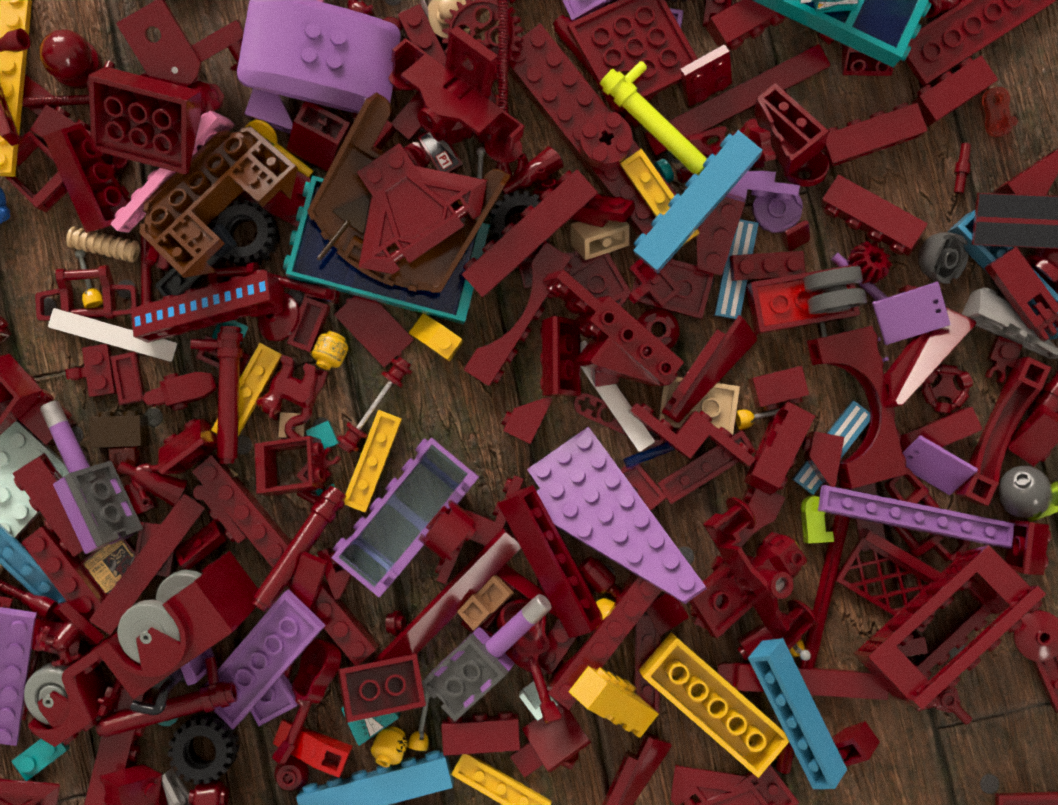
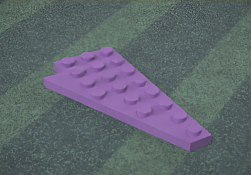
M589 427L527 469L540 489L537 490V493L556 527L684 604L707 589Z

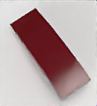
M964 407L947 416L937 418L901 434L900 446L902 452L905 451L921 435L936 445L943 447L983 429L973 407Z

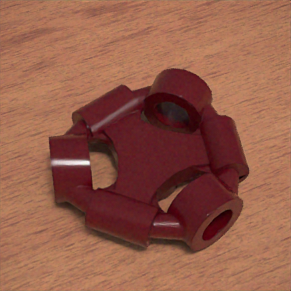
M940 364L922 383L923 389H921L926 404H930L934 412L951 414L956 408L960 409L969 398L968 392L970 387L973 386V381L967 371L963 372L954 365ZM940 374L939 382L934 387L930 386L929 384ZM954 376H956V381L958 386L962 389L961 391L957 390L954 386ZM938 397H947L951 399V404L936 402Z

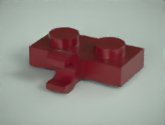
M641 259L628 269L641 284L628 296V299L633 304L649 293L655 302L662 307L681 291L664 269L657 274Z
M102 344L82 347L85 367L66 369L67 380L71 379L73 381L86 378L89 397L117 394L110 358V345Z

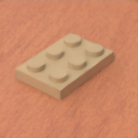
M676 377L670 385L663 386L658 416L659 421L663 418L674 428H679L692 411L699 413L702 410L713 419L711 423L718 429L722 426L733 435L740 386L717 383L680 423H676L661 412L683 378Z

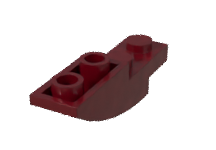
M546 179L533 191V195L536 194L540 197L547 189L555 190L561 183L555 179ZM597 194L571 219L602 228L609 220L624 223L635 210L634 200L623 199L622 197H607Z

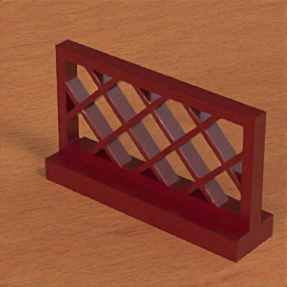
M865 528L836 576V581L895 615L903 607L892 609L888 597L901 594L903 605L905 606L908 603L905 593L915 590L920 592L932 580L935 581L946 576ZM865 545L872 549L874 560L861 563L859 552ZM877 553H879L880 555H882V556H884V557L878 558ZM888 560L892 561L895 573L882 576L879 563ZM875 564L878 577L865 580L862 567ZM899 566L904 568L905 570L900 571ZM858 568L861 581L849 583L844 580L848 570ZM910 573L914 574L917 586L904 588L901 576ZM897 577L900 590L887 593L884 580ZM920 579L924 580L927 583L921 584ZM879 581L882 594L869 595L866 584ZM862 585L863 591L856 586ZM884 598L885 604L879 601L878 599ZM927 625L923 628L919 626L916 629L923 633Z

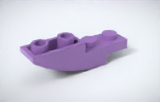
M747 171L729 194L746 199L747 189L752 190L751 195L766 196L767 192L777 193L776 198L791 200L792 195L799 194L800 185L775 182L776 172Z

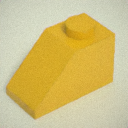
M426 314L420 316L409 332L410 335L449 362L464 342L459 336Z

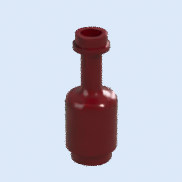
M587 557L578 567L584 581L598 594L607 592L617 600L621 591L614 585L616 576L598 558Z

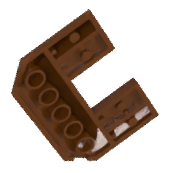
M252 127L241 128V132L230 133L228 130L219 131L192 156L188 174L175 172L144 202L143 211L146 215L144 224L140 226L139 233L184 278L216 272L206 261L225 243L207 225L243 191L248 193L262 207L279 191L291 200L298 168Z

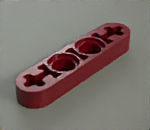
M587 393L577 396L574 400L576 413L628 436L615 417L611 422L602 420L601 411L604 408H609L604 400ZM588 398L589 404L596 407L597 402L601 403L602 405L597 410L596 418L591 416L594 411L586 409L584 412L581 411L578 401ZM659 438V440L655 439V442L650 446H658L664 440L662 438Z

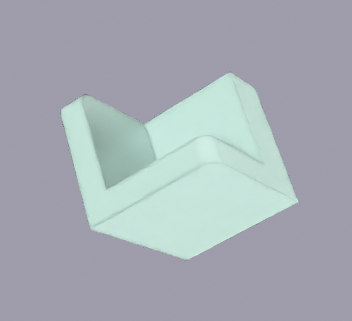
M533 680L519 691V697L538 721L543 716L539 706L541 702ZM550 696L551 701H554L556 706H558V701Z

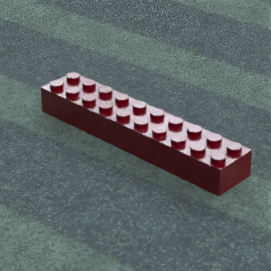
M540 23L522 37L524 42L516 44L521 53L513 52L512 55L516 62L508 60V72L606 196L634 200L635 210L626 221L638 236L643 233L647 235L653 228L651 223L656 217L622 167L619 166L609 171L599 170L588 165L580 153V137L584 124L596 114L603 112L611 113V111ZM605 138L601 140V143L605 142L607 145H610V140ZM633 139L627 158L640 150ZM662 177V179L664 180V182L666 183V185L668 186V188L671 190V192H672L673 195L675 196L676 193L674 192V190L670 187V185H669V184L666 182V180Z

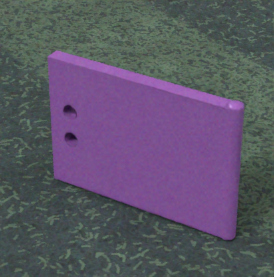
M938 282L872 302L885 345L951 325Z
M921 435L902 452L906 458V468H909L914 475L948 495H951L978 471L976 467Z

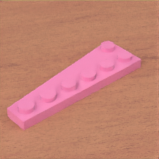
M213 111L202 114L193 155L217 132L230 131L235 124L229 118ZM163 168L151 172L147 178V183L132 194V200L126 207H122L116 212L115 219L111 222V225L117 231L129 233L146 215L143 211L144 202L175 172Z

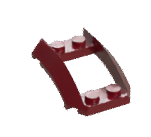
M507 564L495 574L503 580L513 593L518 590L531 600L538 594L548 599L545 591L517 573ZM510 598L480 626L490 638L495 633L489 629ZM551 605V610L549 612L558 618L553 606ZM558 619L547 635L550 643L547 653L538 659L542 674H554L579 637L569 638L560 619ZM462 620L461 625L473 633L474 631ZM510 647L505 654L516 665L531 673L528 662L516 661L512 656Z

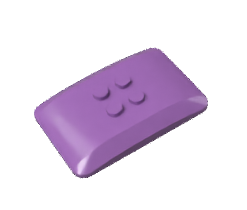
M250 0L238 62L237 78L242 85L249 88L358 114L365 100L376 92L384 96L390 103L393 85L388 77L393 71V62H391L392 49L400 43V31L395 24L317 0Z

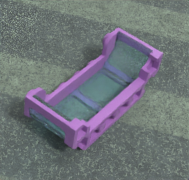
M430 438L428 441L426 439L422 440L415 449L418 452L416 459L410 458L402 467L403 475L398 480L394 478L385 489L388 493L383 499L378 497L369 507L372 511L366 519L362 516L354 525L355 533L347 540L341 538L333 548L336 553L331 558L378 597L388 589L424 546L418 539L421 533L426 536L429 531L426 526L443 506L449 508V500H453L458 504L480 477L442 447L434 438Z

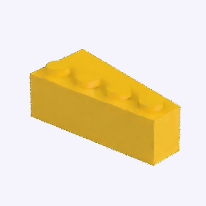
M588 666L568 691L588 710L603 718H607L615 725L623 724L622 727L626 731H632L639 738H641L659 715L657 711L634 692L636 687L625 678L623 680L618 675L615 676L609 671L606 672L601 667L596 670Z

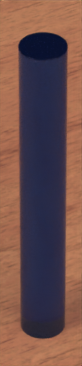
M666 442L624 458V464L629 468L675 449Z

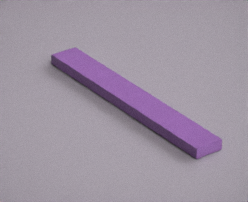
M827 485L821 486L818 511L995 547L1012 548L1014 523Z

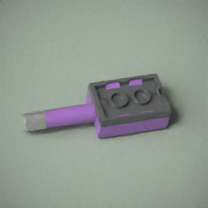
M51 401L42 405L40 411L69 474L55 482L53 486L85 554L99 550L108 544L112 545L126 540L143 530L112 461L90 467L59 401Z
M541 594L536 595L491 638L479 626L422 681L423 688L433 699L437 696L443 702L441 706L443 710L456 721L506 676L515 663L505 652L551 610L550 601Z

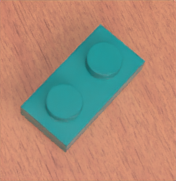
M40 739L11 762L24 780L28 781L69 750L70 747L63 742L53 747Z

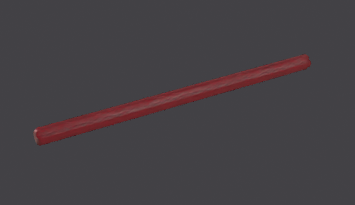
M835 515L832 527L834 542H829L813 607L818 626L814 631L808 629L804 650H808L811 657L807 661L801 659L799 667L815 668L850 517ZM790 742L779 753L776 763V770L785 774L790 773L795 753Z

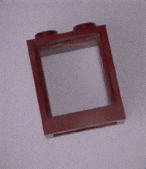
M31 131L19 137L20 143L18 144L16 169L38 147L54 162L47 144ZM59 171L37 194L17 175L15 177L4 176L36 208L46 213L68 192Z
M304 436L254 444L256 494L275 496L324 489L325 471L322 467L324 447L321 439ZM307 448L309 482L277 486L276 452Z

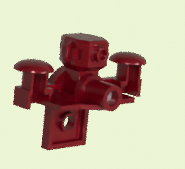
M155 0L116 23L146 71L141 76L201 91V115L209 111L214 112L223 106L225 95L219 85L202 80L199 73L203 61L227 48L237 63L230 67V70L237 71L244 34V27L240 20L231 22L193 45L189 42L165 0ZM152 26L160 30L161 38L158 42H152L147 36V31Z
M455 26L449 32L445 67L406 38L392 49L391 62H393V71L388 77L389 81L400 90L411 91L416 89L420 92L425 107L417 113V118L420 125L430 132L435 140H443L450 145L461 142L465 138L471 139L474 133L479 136L486 130L490 135L485 140V151L491 159L499 163H511L520 157L522 153L520 139L523 136L525 126L489 100L498 55L458 26Z
M730 497L726 500L727 512L724 514L715 513L703 523V526L726 562L703 581L707 589L689 602L710 635L714 638H718L750 608L754 607L773 638H783L790 650L802 639L801 635L808 629L816 630L818 626L814 612L800 600L792 599L788 601V608L790 610L788 614L781 613L778 607L777 598L784 599L791 594L793 578L799 574L801 567L807 563V559L796 540L787 535L771 532L763 539L761 546L755 551L757 555L755 558L746 555L738 545L742 541L738 534L744 528L753 529L756 525V519L753 511L744 501ZM722 594L724 602L718 608L716 606V599Z

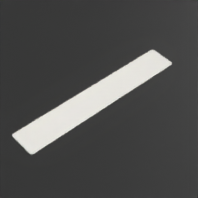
M56 308L53 309L48 324L49 328L170 362L173 360L177 346L176 342L165 339L147 343L133 337V330Z
M586 341L580 343V353L588 344ZM581 366L582 370L595 387L590 368ZM616 384L595 387L638 451H642L655 442L644 424L628 412L631 406Z

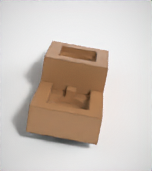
M494 575L477 594H473L457 613L475 631L514 593L498 575Z

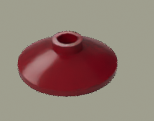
M284 293L283 310L281 313L258 317V328L264 338L277 342L291 335L297 326L300 314L296 299Z
M1036 610L1031 614L1028 612L1020 618L1022 624L1013 633L1014 643L1018 651L1024 657L1037 662L1048 661L1058 655V618L1049 612ZM1045 633L1046 639L1041 642L1040 636Z

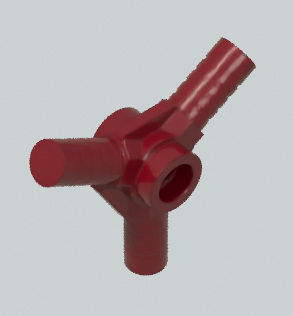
M953 687L950 690L945 688L938 694L940 699L933 706L935 709L948 713L953 712L965 725L972 721V717L960 706L961 702L957 688ZM915 707V710L917 712L922 711L921 709Z

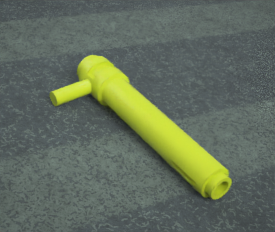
M640 61L626 76L620 71L610 70L599 83L603 87L602 91L607 96L611 95L614 98L613 101L619 107L623 106L693 175L695 173L699 175L705 169L703 164L707 158L637 92V87L633 84L647 69L646 64Z

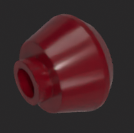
M289 756L285 764H277L274 771L275 781L285 791H297L308 781V766L295 756Z

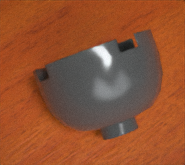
M940 232L929 236L919 250L918 264L920 270L927 278L946 284L951 283L950 280L961 276L966 267L969 252H964V244L968 245L967 240L962 235L949 232Z
M1031 466L1014 467L1007 471L999 481V500L1004 509L1016 517H1033V514L1046 511L1052 503L1053 492L1049 479L1042 471Z

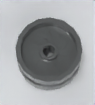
M844 267L804 277L803 282L806 292L823 293L813 296L807 301L809 314L836 313L867 304L865 290L861 288H847L858 285L863 281L861 267Z

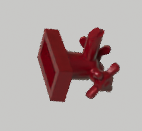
M67 602L59 603L52 610L64 621L63 626L54 635L48 634L50 626L40 627L36 636L34 650L44 651L45 645H48L56 650L60 657L59 660L51 662L52 666H67L81 658V654L71 655L69 651L71 645L79 637L84 639L89 645H96L105 636Z

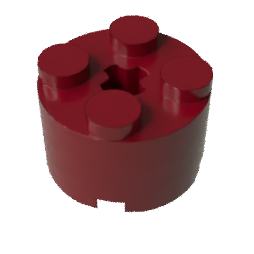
M603 112L592 116L584 124L581 131L579 148L584 161L591 167L593 166L603 171L619 167L620 163L627 158L632 145L633 137L629 124L615 112ZM603 138L610 140V145H607L605 142L601 143V140Z
M453 500L448 501L449 508L443 506L426 526L429 530L426 536L421 533L418 539L442 560L447 558L449 561L459 552L458 546L463 539L468 541L477 530L475 528L476 519Z

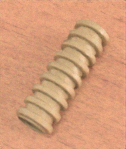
M75 226L69 229L66 237V243L69 248L83 249L85 252L90 251L93 254L98 253L107 257L113 256L115 259L121 258L123 261L128 260L132 263L137 260L140 252L138 241L133 240L131 242L127 238L124 240L122 237L116 238L114 235L108 236V234H101L97 231L86 233L84 228L78 229Z

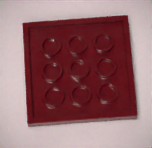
M618 0L567 25L568 32L601 91L603 87L599 83L610 70L620 71L626 76L642 61L646 64L647 69L633 84L637 87V92L646 99L681 82L680 69L698 59L665 0ZM602 91L613 112L617 113L625 109L623 106L619 107L613 101L614 98L611 95L607 96Z

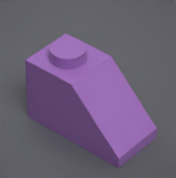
M253 89L245 111L246 117L250 121L256 119L263 120L273 129L291 134L293 120L280 96Z

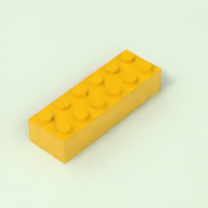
M672 632L638 670L644 679L758 778L789 743L783 729Z

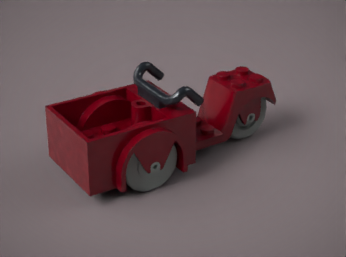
M229 551L213 563H210L202 570L203 574L193 570L174 572L160 584L156 593V600H144L129 608L122 615L117 631L81 656L80 660L67 666L53 667L50 662L37 670L28 679L24 689L25 704L29 712L35 717L28 724L31 733L53 747L62 742L67 745L78 736V733L82 730L84 732L88 731L98 722L97 720L103 717L97 714L101 705L97 701L105 695L108 687L99 663L102 661L106 663L133 700L150 688L159 689L155 704L134 700L131 704V711L148 715L162 713L166 707L170 691L178 682L186 683L180 668L231 634L256 608L252 604L254 600L252 597L258 588L232 553Z

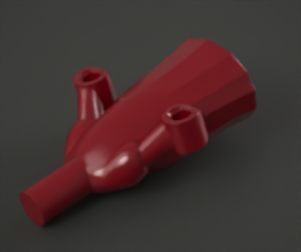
M549 146L529 162L527 156L521 153L517 159L518 165L514 172L513 181L504 186L502 194L510 195L518 189L530 188L533 184L546 180L550 175L564 168L561 157Z
M121 461L117 467V471L131 477L134 489L138 490L141 506L145 508L149 507L151 503V497L147 495L146 490L174 507L187 484V480L161 474L158 471V464L151 465L145 463L133 467Z

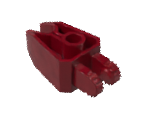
M193 372L179 376V373H174L163 377L164 380L159 382L161 387L146 392L143 401L147 403L146 405L152 407L166 404L168 408H173V411L188 408V403L207 398L217 390L212 373Z

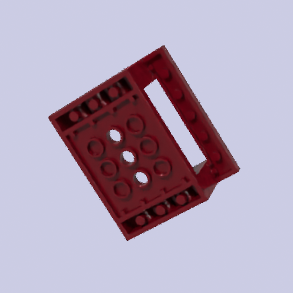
M989 545L962 552L941 572L946 577L938 578L935 581L932 580L853 653L889 692L888 695L892 699L921 710L924 707L930 709L939 701V693L945 688L947 690L952 689L961 680L958 676L965 669L970 671L981 662L979 658L981 654L986 650L989 652L994 650L1002 642L1000 637L1006 631L1011 633L1022 624L1020 618L1027 612L1030 614L1035 612L1043 604L1041 599L1046 593L1039 586H1029ZM966 589L980 604L918 662L913 664L896 646L906 645L914 637L911 632L919 626L923 628L929 624L934 618L932 613L935 610L946 608L954 600L951 595L958 590L963 591ZM989 614H1000L934 677L928 680L932 674L930 669L936 663L939 666L944 664L950 658L948 652L954 647L957 649L962 647L969 640L967 635L973 629L977 632L987 624L985 618Z

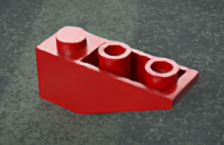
M282 719L273 741L274 745L279 747L286 740L293 722ZM302 726L291 755L315 769L339 778L344 771L353 746Z

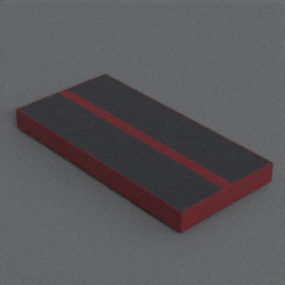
M977 193L971 244L1058 249V196Z

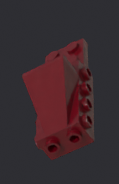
M564 269L546 275L542 282L547 286V292L556 298L560 297L566 302L565 307L570 312L579 314L573 323L579 327L577 330L580 334L588 339L592 338L574 363L582 367L643 383L646 386H666L676 379L678 375L676 372L684 362L610 296L595 298Z

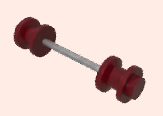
M398 357L397 360L392 358L390 360L393 365L389 372L383 371L381 373L389 381L359 424L355 426L347 422L348 431L344 436H337V439L340 441L338 446L346 452L351 453L352 450L358 452V441L360 438L367 439L368 434L362 431L361 428L393 383L402 388L403 383L401 380L404 375H411L413 373L409 370L411 364L401 357Z

